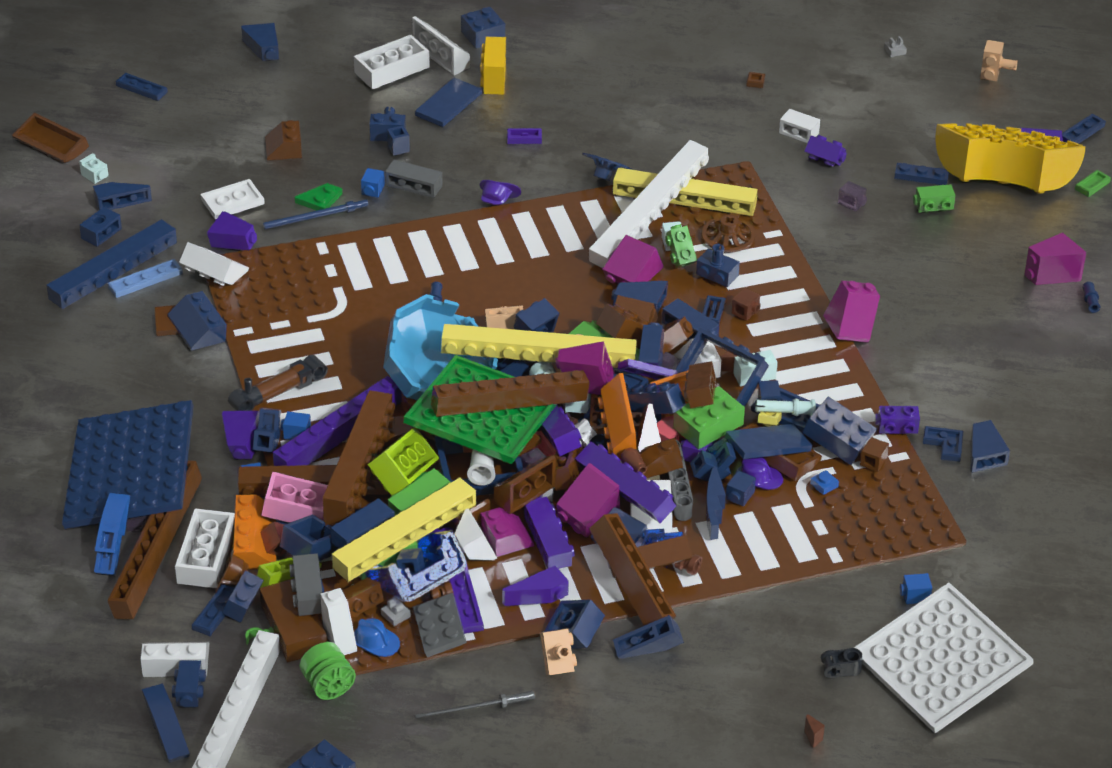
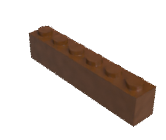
M618 513L604 514L589 529L603 552V556L611 566L614 575L619 580L623 591L632 603L634 610L640 617L643 626L668 615L674 619L676 615Z

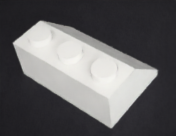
M187 242L179 261L186 265L185 269L194 273L196 270L200 271V276L210 279L211 276L215 278L214 282L223 286L225 283L233 285L249 269L247 266Z
M209 642L143 643L141 651L143 677H174L175 669H179L180 660H201L202 669H206L207 676Z

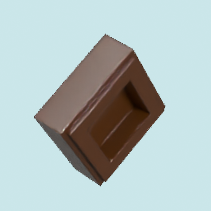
M749 72L746 86L763 88L765 74Z

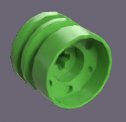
M324 642L313 646L304 654L299 665L301 673L310 683L315 694L324 700L335 699L343 695L351 688L356 677L355 670L349 661L345 659L343 652L332 642Z

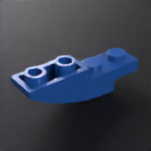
M110 493L96 540L95 551L97 555L94 573L116 575L122 536H125L130 495Z

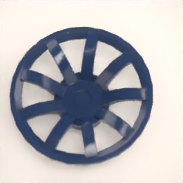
M582 152L583 156L594 160L596 169L593 176L610 181L613 171L615 172L618 168L632 170V168L621 163Z

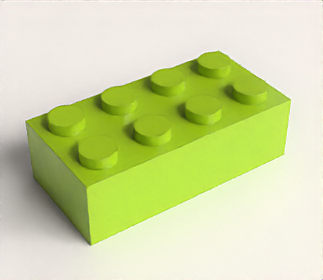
M414 427L372 460L368 466L371 468V472L382 482L384 489L391 495H394L412 483L439 457L418 429Z

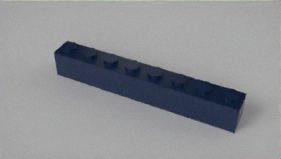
M159 220L47 284L48 299L61 309H64L177 243L176 229L164 220Z

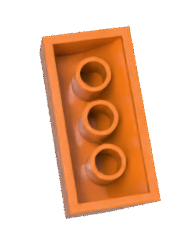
M619 373L601 388V397L598 398L599 409H603V412H601L602 424L607 426L604 427L605 439L610 441L607 442L608 454L614 453L622 460L621 454L625 449H637L636 432L623 373Z
M236 495L234 555L243 559L249 565L248 570L258 569L259 565L275 562L276 555L266 553L260 533L270 523L276 522L275 519L261 516L265 500L258 495Z

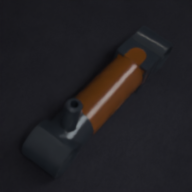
M309 355L303 361L300 359L289 364L290 369L252 386L251 378H245V390H234L228 397V403L236 411H252L255 406L297 386L302 389L311 385L312 379L314 381L323 379L327 374L328 368L317 356Z

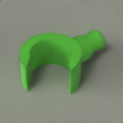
M254 627L248 629L245 633L246 644L248 645L251 638L256 637L258 630L274 633L273 628L270 627L269 629L262 630Z

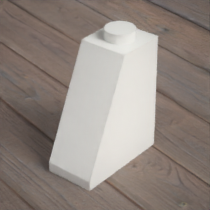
M341 588L321 593L322 626L329 642L335 643L344 655L356 652L357 646L349 605Z

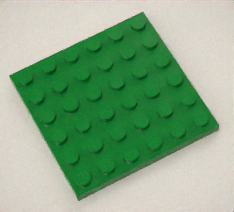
M455 355L407 412L403 423L512 464L557 404L436 417L431 406L434 385L514 377Z

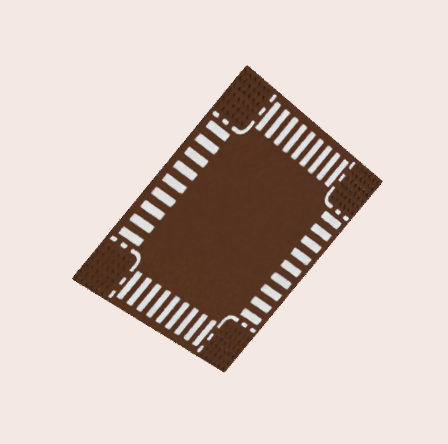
M743 161L700 169L698 174L691 179L758 189L756 207L753 216L669 203L668 207L659 213L658 218L649 224L647 230L639 235L637 240L657 249L663 264V268L649 281H668L667 297L657 315L656 323L663 325V327L665 326L662 323V309L676 299H680L702 313L707 295L726 298L719 324L720 338L727 337L734 342V345L739 346L741 344L747 347L750 353L771 350L777 360L776 379L768 381L778 380L780 388L810 401L815 399V402L820 405L829 396L877 428L873 438L889 443L886 461L877 472L860 466L861 454L850 465L803 434L812 444V450L822 455L821 460L808 473L796 481L780 472L783 477V483L776 489L768 490L755 486V493L744 506L733 503L725 497V509H722V523L719 524L718 539L710 540L706 521L708 481L694 477L691 462L684 461L693 498L692 517L689 520L681 521L675 518L672 511L673 538L687 535L692 555L701 556L702 564L694 576L687 573V570L675 568V563L650 569L671 608L965 546L966 539L907 435L879 433V427L875 425V414H878L879 406L890 405L854 342L837 339L823 315L830 300L751 162ZM613 185L221 254L226 258L249 267L248 271L233 285L225 283L223 286L214 282L215 278L211 276L210 279L206 278L215 308L227 324L226 341L242 390H245V378H251L252 386L290 369L289 364L300 359L303 361L309 355L317 356L328 368L327 374L323 379L319 381L312 379L311 385L302 389L297 386L255 406L252 411L260 412V408L281 410L280 425L281 420L285 419L287 411L310 414L311 426H313L386 376L390 377L383 367L390 321L397 309L426 294L429 295L431 283L440 282L443 286L441 291L442 302L444 299L457 302L460 306L455 314L474 318L478 327H487L485 309L500 308L502 306H523V310H526L535 301L539 302L544 298L560 313L553 333L569 334L583 321H598L606 304L613 306L614 300H611V295L619 284L609 282L605 278L603 268L589 261V248L636 198L614 195ZM734 215L737 218L743 219L753 226L756 237L753 244L745 250L723 253L725 256L740 261L739 276L729 287L697 275V261L691 265L675 267L670 258L671 250L666 251L662 239L663 223L681 222L682 227L688 226L697 259L707 249L712 250L702 238V228L708 221L714 218ZM720 221L714 222V224L720 225ZM743 223L740 226L741 229H748ZM709 226L706 231L712 232L716 229ZM742 233V235H744L745 237L751 238V233ZM717 235L707 236V238L713 240ZM725 236L716 244L723 245ZM737 236V240H738V242H739L740 245H744V244L747 243V242L742 241V240H741L740 238H738V236ZM729 237L727 248H733L735 245L732 238ZM744 288L759 294L761 304L758 313L753 314L747 321L731 314L732 299ZM714 301L710 302L707 317L710 316ZM718 302L714 318H716L721 302ZM688 339L663 355L662 367L676 370L672 356L689 341ZM714 345L720 358L728 352ZM528 361L530 367H532V366H533L534 364H536L537 362H540V361H536V362H533V363H532V362H529V361ZM734 371L720 372V377L716 378L715 388L721 387L736 400L744 386L739 385L734 376ZM641 376L648 379V384L657 381V379ZM758 386L745 406L744 424L735 430L758 421L759 414L751 411V405L758 398ZM402 402L395 406L393 416L406 415L402 409ZM563 403L557 404V407H562L564 413L567 414L568 417H573L579 420L584 414L566 412ZM283 431L280 432L276 450L290 441L289 439H284ZM725 435L716 440L710 452L711 454L715 455L723 444L728 442ZM423 436L435 452V441ZM348 439L309 465H337ZM735 449L736 459L729 465L731 474L721 480L725 494L727 484L743 463V458ZM262 451L267 466H274L273 452ZM472 452L445 455L451 480L468 478L467 472L470 467ZM525 453L520 456L523 469L534 463ZM497 458L493 459L495 475L516 472L514 462L510 464ZM435 461L424 472L431 471L434 468L438 470V462ZM827 470L839 481V485L823 495L810 484L812 477ZM665 473L659 475L660 480H666ZM555 489L553 501H549L555 507L556 517H558L557 503L566 493L564 490L556 491ZM494 494L476 496V502L489 499L490 510L501 508L494 502ZM392 495L362 496L360 508L366 507V505L377 499H380L388 506V499ZM620 496V510L630 515V502ZM521 507L512 514L519 516L533 540L534 546L498 556L495 560L469 559L464 552L484 624L483 631L465 633L467 643L427 658L413 607L431 601L429 586L434 584L383 589V602L377 604L373 609L360 613L358 617L351 618L353 631L357 629L360 619H378L386 629L398 636L400 640L398 651L391 656L380 657L357 646V651L345 655V659L349 661L355 670V674L361 675L539 637L540 633L545 631L562 600L591 599L605 615L601 623L638 616L623 591L619 580L612 577L607 559L603 556L599 545L591 540L590 536L592 534L586 538L581 533H576L567 522L562 521V531H566L568 544L572 545L574 549L572 566L559 569L569 580L568 595L552 603L504 606L502 603L503 588L547 569L525 520L524 507ZM638 540L635 545L639 547L663 540ZM439 541L438 546L418 545V548H422L425 568L420 577L434 576L435 585L437 586L449 581ZM332 556L319 561L321 563L320 575L324 593L338 588L344 590L352 584L362 581L359 576L349 582L333 569ZM398 568L371 579L377 582L400 579ZM394 597L410 610L411 616L396 626H393L381 615V609L387 606V602ZM322 613L317 615L322 624Z

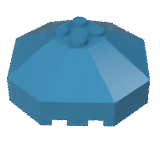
M427 294L396 310L390 321L383 365L402 393L407 398L415 400L422 396L452 358L457 355L441 353L444 324L478 327L474 318L455 314L460 306L457 302L446 299L443 302L433 300L434 296ZM458 355L492 369L497 367L498 358Z

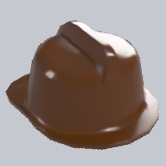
M234 550L230 553L224 575L215 593L220 584L237 585L245 570L248 571L249 565L243 559L235 556Z

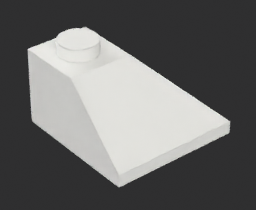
M469 508L466 509L455 532V536L458 539V542L455 544L460 553L465 552L469 559H497Z

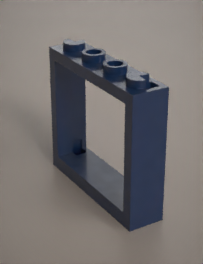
M700 328L677 366V374L689 370V365L695 364L708 341L756 365L736 399L745 407L769 367L765 357L757 352L755 354L750 353L749 349L741 344L739 346L734 345V342L727 337H718V334L713 330L708 329L706 331Z
M435 436V453L439 457L437 462L440 473L451 483L455 480L450 478L445 455L463 453L462 445ZM519 456L514 460L516 472L495 475V479L490 484L477 485L472 483L469 478L462 480L476 490V496L494 494V487L497 484L523 470L521 457Z

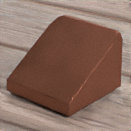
M727 352L721 356V372L734 371L736 355Z
M806 715L804 731L811 746L814 748L823 740L825 725L812 716Z

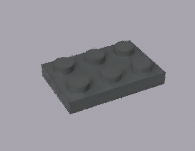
M453 593L413 607L427 658L467 643Z

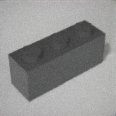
M393 160L385 171L386 186L435 198L443 186L442 172Z
M318 553L293 556V564L289 565L290 577H295L294 580H291L292 592H296V595H293V605L298 607L299 616L322 613V585Z

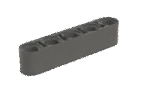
M676 440L680 449L683 468L667 472L665 475L666 480H670L672 500L676 505L673 509L674 516L678 520L686 521L692 517L693 498L681 444Z

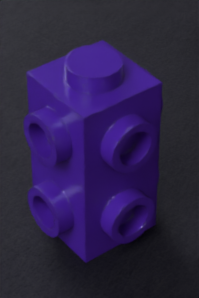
M811 135L804 151L809 155L808 158L815 161L822 159L824 164L834 167V164L840 166L845 161L847 153L846 149L842 147V143L835 140L831 143L826 141V137L821 135L814 137Z
M879 406V412L875 414V425H878L879 433L918 434L920 424L918 406Z

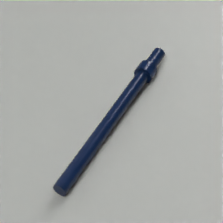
M367 199L357 202L349 201L339 206L263 222L264 229H270L347 211L349 213L355 211V209L367 207L368 201Z

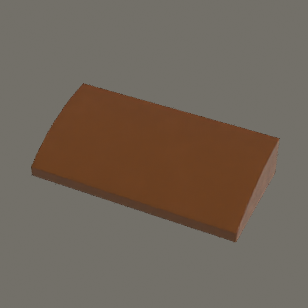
M35 112L12 135L13 138L63 163L78 157L89 147L86 137Z
M756 421L739 430L768 426L763 425V423H758V421ZM811 449L809 452L762 458L767 461V464L796 481L808 473L821 460L822 455Z

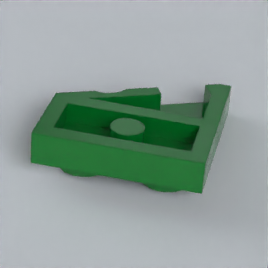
M326 183L294 198L296 204L317 211L330 208L343 192L342 188Z

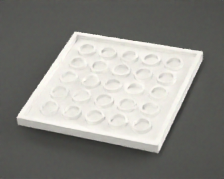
M947 583L854 647L862 652V664L934 733L944 728L1033 665L1032 657L950 583Z

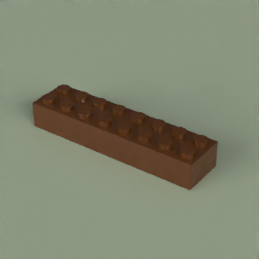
M369 390L323 495L325 526L330 525L333 527L336 523L343 521L360 509L362 496H365L367 493V484L373 478V473L368 464L384 451V443L389 440L390 429H393L395 426V417H393L395 403L392 402V394Z

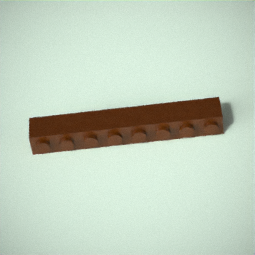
M584 370L434 385L431 406L436 417L587 401L590 382Z
M336 465L239 467V495L266 497L272 472L328 485ZM373 474L372 481L367 484L366 495H391L384 489L378 477Z

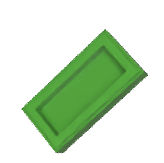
M1096 170L1075 185V190L1090 197L1110 183L1111 177Z

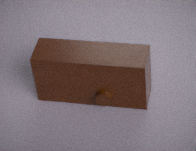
M294 579L259 588L261 607L270 626L274 630V634L279 635V646L287 663L302 659L304 654L313 646L327 642L326 632L318 615L299 616L298 607H294L293 595H296V592H292L291 580Z

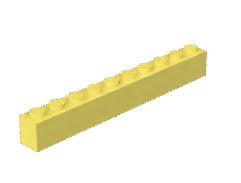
M444 324L441 353L556 363L559 349L604 341L613 368H618V362L626 359L635 360L636 340Z

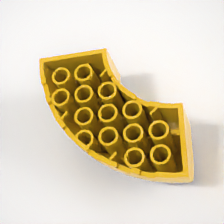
M956 123L937 124L936 149L942 165L949 173L964 182L974 179L994 180L1001 184L1013 183L1034 189L1036 193H1044L1045 191L1055 190L1066 185L1078 172L1085 154V146L1069 140L1066 143L1060 141V137L1045 136V133L1031 131V134L1021 132L1022 129L1006 126V130L995 128V125L982 124V126L972 125L971 123H966L965 127L957 126Z

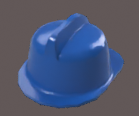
M375 618L359 620V625L354 631L357 646L380 657L391 656L398 651L400 647L398 636L386 629L380 620Z

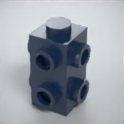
M180 660L179 669H175L174 672L176 685H172V698H176L177 707H198L199 698H203L204 687L201 684L206 681V669H202L201 660Z

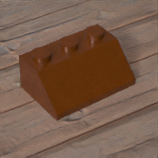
M552 455L539 459L518 473L513 474L502 483L497 484L494 487V502L507 513L512 514L555 487L556 457Z

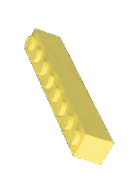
M618 168L613 180V194L637 198L658 174ZM690 179L688 185L685 188L683 187L679 191L678 196L669 203L753 216L757 203L758 189Z
M458 478L395 517L386 520L383 524L370 530L358 539L332 553L333 569L348 582L464 513L466 509L474 507L476 505V490L464 480Z

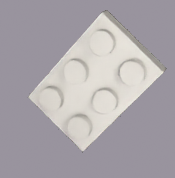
M250 179L200 194L202 202L214 219H217L222 211L234 214L264 204L263 196Z

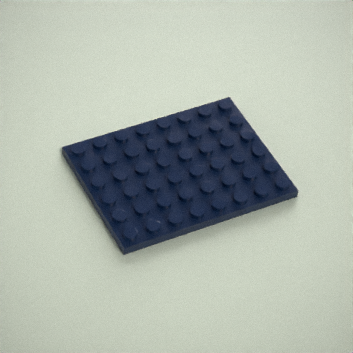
M192 400L78 419L62 520L64 529L100 523L110 493L130 495L127 518L181 510L183 508L194 408Z

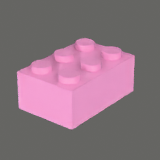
M272 472L261 516L291 523L313 514L323 521V495L328 485Z

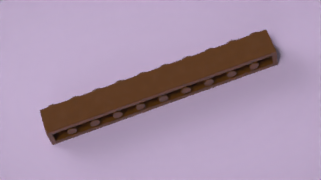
M188 461L183 508L181 510L150 515L107 600L114 619H134L202 480L196 461Z

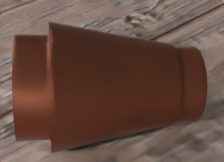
M633 448L625 449L621 454L622 463L627 462L632 466L634 472L640 471L642 474H645L647 466L638 450Z

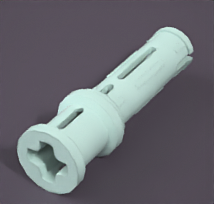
M756 399L755 402L756 405H763V407L755 406L756 412L792 413L794 416L799 414L812 416L816 410L815 399H811V401H799V399H793V401Z

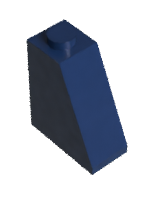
M274 23L241 26L242 41L262 61L279 59Z
M668 281L619 283L617 289H614L611 295V300H614L613 306L617 296L620 295L654 303L658 315L667 297Z
M659 323L643 325L639 354L640 362L662 367L663 325Z
M992 421L974 423L971 433L970 471L973 473L1008 465L1010 450Z

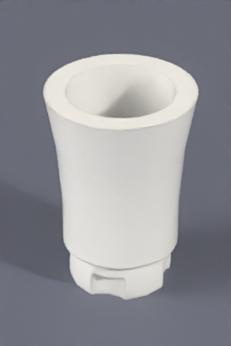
M476 450L472 451L471 463L467 472V476L472 483L487 485L495 479L494 457Z

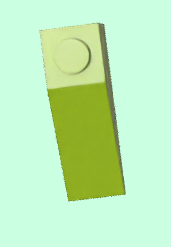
M293 557L259 565L257 577L264 580L260 588L294 579L295 577H290L289 565L293 564Z

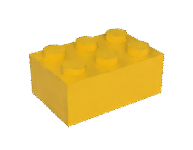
M486 37L485 43H482L480 87H484V94L504 95L506 37Z

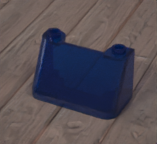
M452 530L429 533L417 541L418 548H422L425 568L414 575H411L408 568L399 569L396 563H391L385 567L382 565L372 567L365 572L366 576L379 582L383 591L402 602H410L465 569L466 559Z

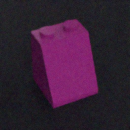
M1062 232L1028 248L1024 276L1035 285L1079 282L1082 280L1086 251Z
M625 235L603 267V271L606 276L605 278L611 283L644 282L653 278L663 268V264L655 247Z
M841 280L823 315L836 338L869 342L880 295L871 283Z
M604 341L559 349L558 357H556L557 369H561V372L584 370L590 382L588 393L601 395V388L614 378V369Z
M589 463L558 501L557 516L562 522H567L571 525L576 533H581L587 538L592 534L589 528L604 514H609L614 507L620 509L619 485Z

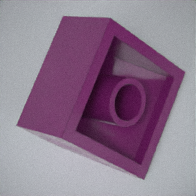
M502 508L481 513V530L496 557L534 546V542L519 516L509 514Z

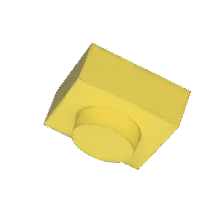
M760 412L758 423H763V425L768 427L778 425L782 413Z

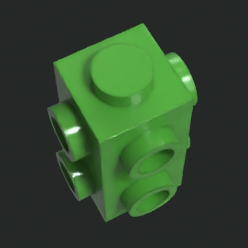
M952 185L917 187L916 195H913V203L917 206L919 212L953 210L956 195Z
M681 224L670 227L671 230L666 233L665 241L671 249V262L675 264L676 268L694 264L697 258L688 226L681 227Z

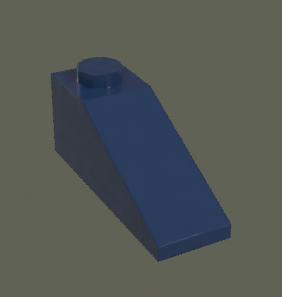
M109 182L93 186L94 200L99 210L103 207L113 210L152 201L150 185Z
M670 615L613 639L619 659L662 652L684 643L679 626Z

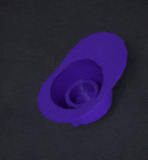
M482 180L479 184L483 190L481 201L492 205H501L508 198L513 199L521 195V189L514 184L492 180Z
M762 457L743 459L742 466L736 471V473L741 471L755 477V486L763 489H776L783 483L781 473L769 467L767 461Z

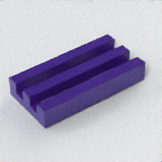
M508 128L507 144H542V128Z

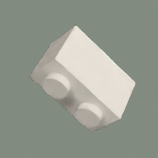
M789 109L780 119V134L808 143L811 135L816 137L819 134L820 119Z

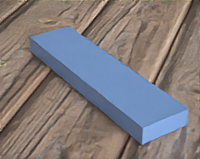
M175 259L109 282L108 288L118 298L183 274V269Z

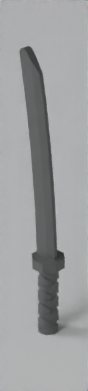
M534 691L507 696L500 694L497 700L415 714V716L420 718L499 703L503 708L507 707V704L535 699Z

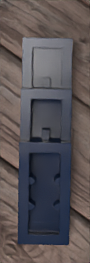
M717 467L712 468L708 481L706 521L710 540L718 539L719 524L722 523V509H725L726 494Z
M163 683L142 689L154 729L157 731L168 763L189 757L190 753Z

